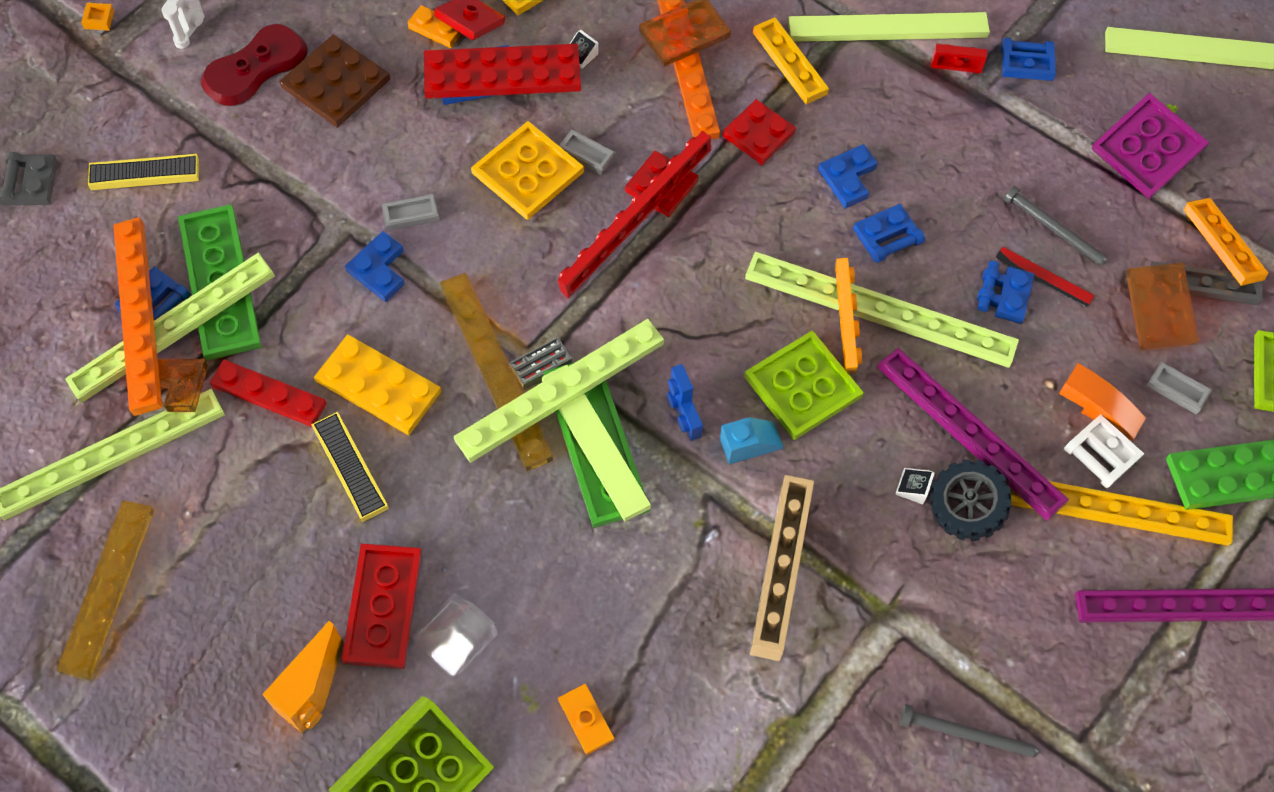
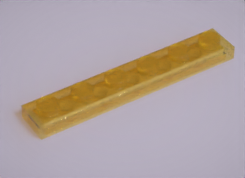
M122 501L56 671L59 674L90 681L152 518L154 509L151 506Z

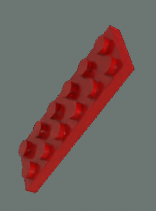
M578 44L424 50L425 99L581 91Z

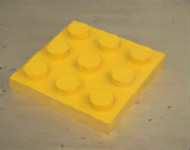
M527 121L473 165L471 170L474 176L525 219L529 220L584 173V166Z

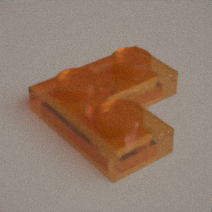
M158 359L160 388L168 389L164 403L167 412H196L208 368L206 360Z

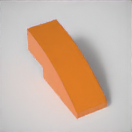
M1077 363L1059 392L1060 395L1083 407L1084 409L1081 413L1095 420L1101 414L1131 442L1146 419L1139 409L1120 391L1079 363Z

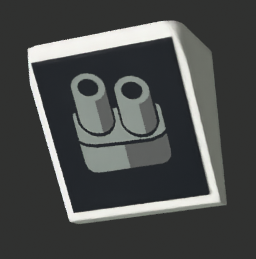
M579 30L569 44H578L580 69H583L598 55V42L582 30Z
M904 468L895 495L923 505L935 472Z

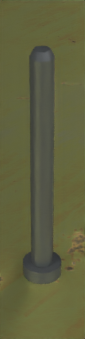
M1014 185L1004 197L1003 201L1007 204L1013 202L1098 265H1103L1107 261L1104 254L1019 194L1020 189Z
M904 704L901 711L899 725L908 727L911 723L1028 757H1037L1039 749L1033 744L913 711V706Z

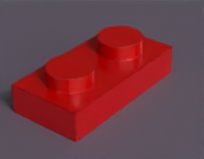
M936 44L931 59V68L981 73L987 59V49Z

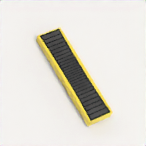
M197 154L89 163L88 186L90 190L199 181V158Z
M336 412L311 424L361 521L364 522L388 510L389 508L339 413Z

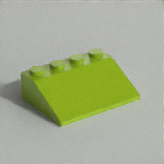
M421 696L328 790L330 792H471L494 766L431 699Z

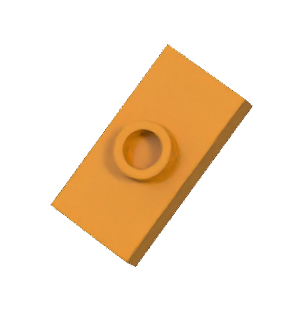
M586 683L558 697V702L586 756L614 741V737Z

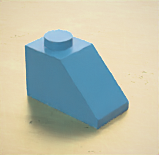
M749 417L724 424L721 427L719 440L729 465L781 450L784 447L773 421Z

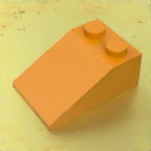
M330 621L325 624L262 694L272 708L302 734L307 728L312 729L322 717L321 712L325 708L344 643L336 627Z

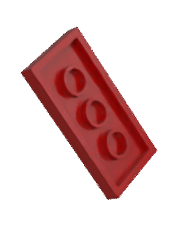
M361 543L341 659L343 664L405 669L422 556L421 548Z

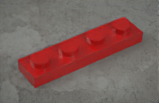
M223 359L209 382L212 388L312 427L311 424L317 422L327 404L324 398Z

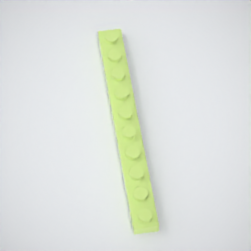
M758 252L754 253L745 279L839 310L836 278ZM850 283L851 294L856 293L857 310H853L854 316L1008 368L1010 367L1019 339Z

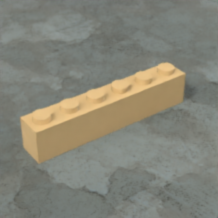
M789 475L784 476L749 655L780 661L782 657L813 491V480Z

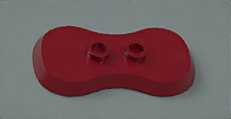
M282 24L268 25L262 28L252 41L240 51L211 62L201 76V86L212 100L221 105L234 106L244 103L256 93L258 88L267 79L276 74L291 70L300 64L307 55V44L297 32Z

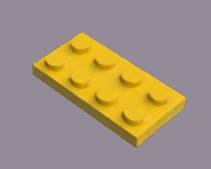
M348 334L314 376L315 381L408 436L442 392L440 386Z

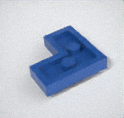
M862 144L819 163L818 170L846 209L868 199L869 192L859 177L875 170L878 163L865 144Z
M382 231L345 265L346 272L384 302H387L405 285L404 279L388 267L404 252L403 246Z
M683 364L671 368V379L668 380L670 390L667 392V399L671 408H676L679 416L677 419L683 433L687 432L692 441L701 438L703 424L692 402L693 386Z

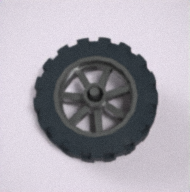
M962 460L960 464L955 462L950 464L949 469L946 471L943 469L938 474V479L933 482L930 499L936 522L944 528L947 534L956 535L957 539L965 540V538H971V541H978L980 537L985 536V538H989L993 535V532L1002 529L1004 522L1009 518L1011 508L1010 487L1006 482L1005 476L999 474L997 468L992 465L987 466L985 462L980 460L976 462ZM965 482H977L974 489H968ZM982 484L991 491V493L978 495ZM960 485L963 495L952 493L951 491ZM948 499L962 501V503L951 510ZM993 499V505L990 510L979 503ZM966 509L968 511V519L959 517L956 514ZM977 509L985 514L977 519H973V511Z

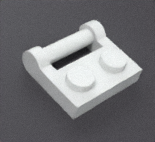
M167 0L162 7L163 16L169 21L173 31L175 46L180 49L188 47L190 44L189 37L202 24L205 17L199 0Z
M1101 414L1064 447V450L1069 455L1074 454L1102 480L1101 484L1106 489L1110 488L1144 455L1139 448ZM1084 442L1114 468L1111 473L1081 446Z

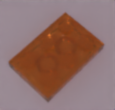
M694 0L639 24L640 33L664 67L731 37V30L709 0Z
M1184 263L1129 268L1126 271L1140 351L1197 344L1199 339Z

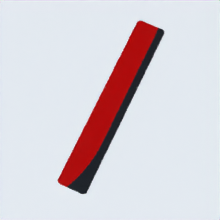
M1002 247L996 256V259L1013 268L1034 273L1035 280L1086 307L1089 306L1094 297L1093 294L1005 247Z

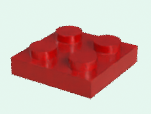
M755 99L723 130L722 137L763 165L795 134L796 127Z
M655 150L626 184L625 192L633 197L637 193L643 192L650 185L652 178L657 173L661 174L667 168L671 159ZM691 171L655 210L669 218L696 185L699 175Z

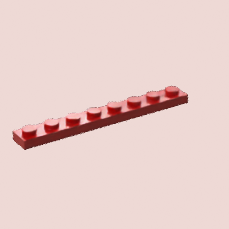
M701 131L696 138L692 137L687 142L685 149L679 155L671 158L667 168L661 174L657 173L643 192L635 195L632 204L625 211H620L616 215L614 222L607 229L600 231L595 242L589 248H584L571 267H566L560 273L558 284L561 293L569 298L711 151V136Z

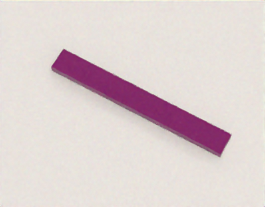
M897 348L879 362L877 368L980 461L985 462L987 466L992 465L997 468V472L1005 476L1008 486L1046 521L1067 504L1069 499L900 348Z
M1274 588L1078 590L1075 593L1079 622L1274 621Z

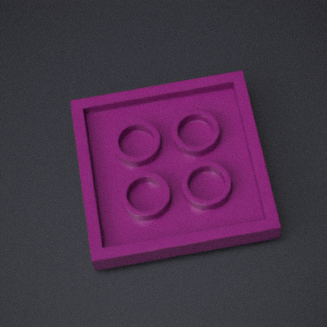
M1149 92L1092 145L1091 150L1150 200L1205 150L1209 142Z

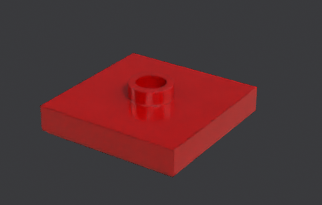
M451 0L435 8L434 13L436 18L471 40L483 36L505 22L504 15L480 0Z

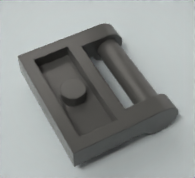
M8 152L5 159L7 170L3 190L0 191V203L4 205H50L58 162L55 155H21L17 152ZM19 167H25L21 192L14 193Z

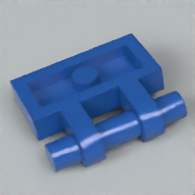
M990 261L987 269L983 272L982 280L984 283L977 296L979 301L978 310L987 312L989 305L997 307L994 317L1022 324L1034 273L1008 266L1005 275L1000 274L998 271L999 263ZM994 285L1002 287L1000 295L994 293Z

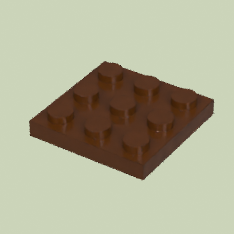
M333 34L281 79L280 85L285 91L338 128L390 80V74Z

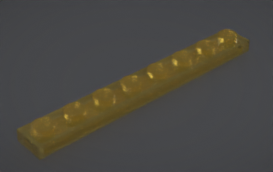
M466 272L441 281V289L497 409L521 396L523 392ZM537 423L511 438L526 471L553 461V455Z

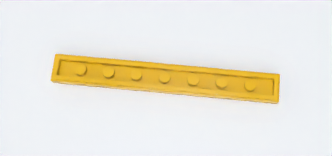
M1049 481L1069 499L1067 504L1056 514L1226 546L1233 542V515L1202 509L1185 510V507L1181 505ZM1010 488L1011 505L1033 509Z

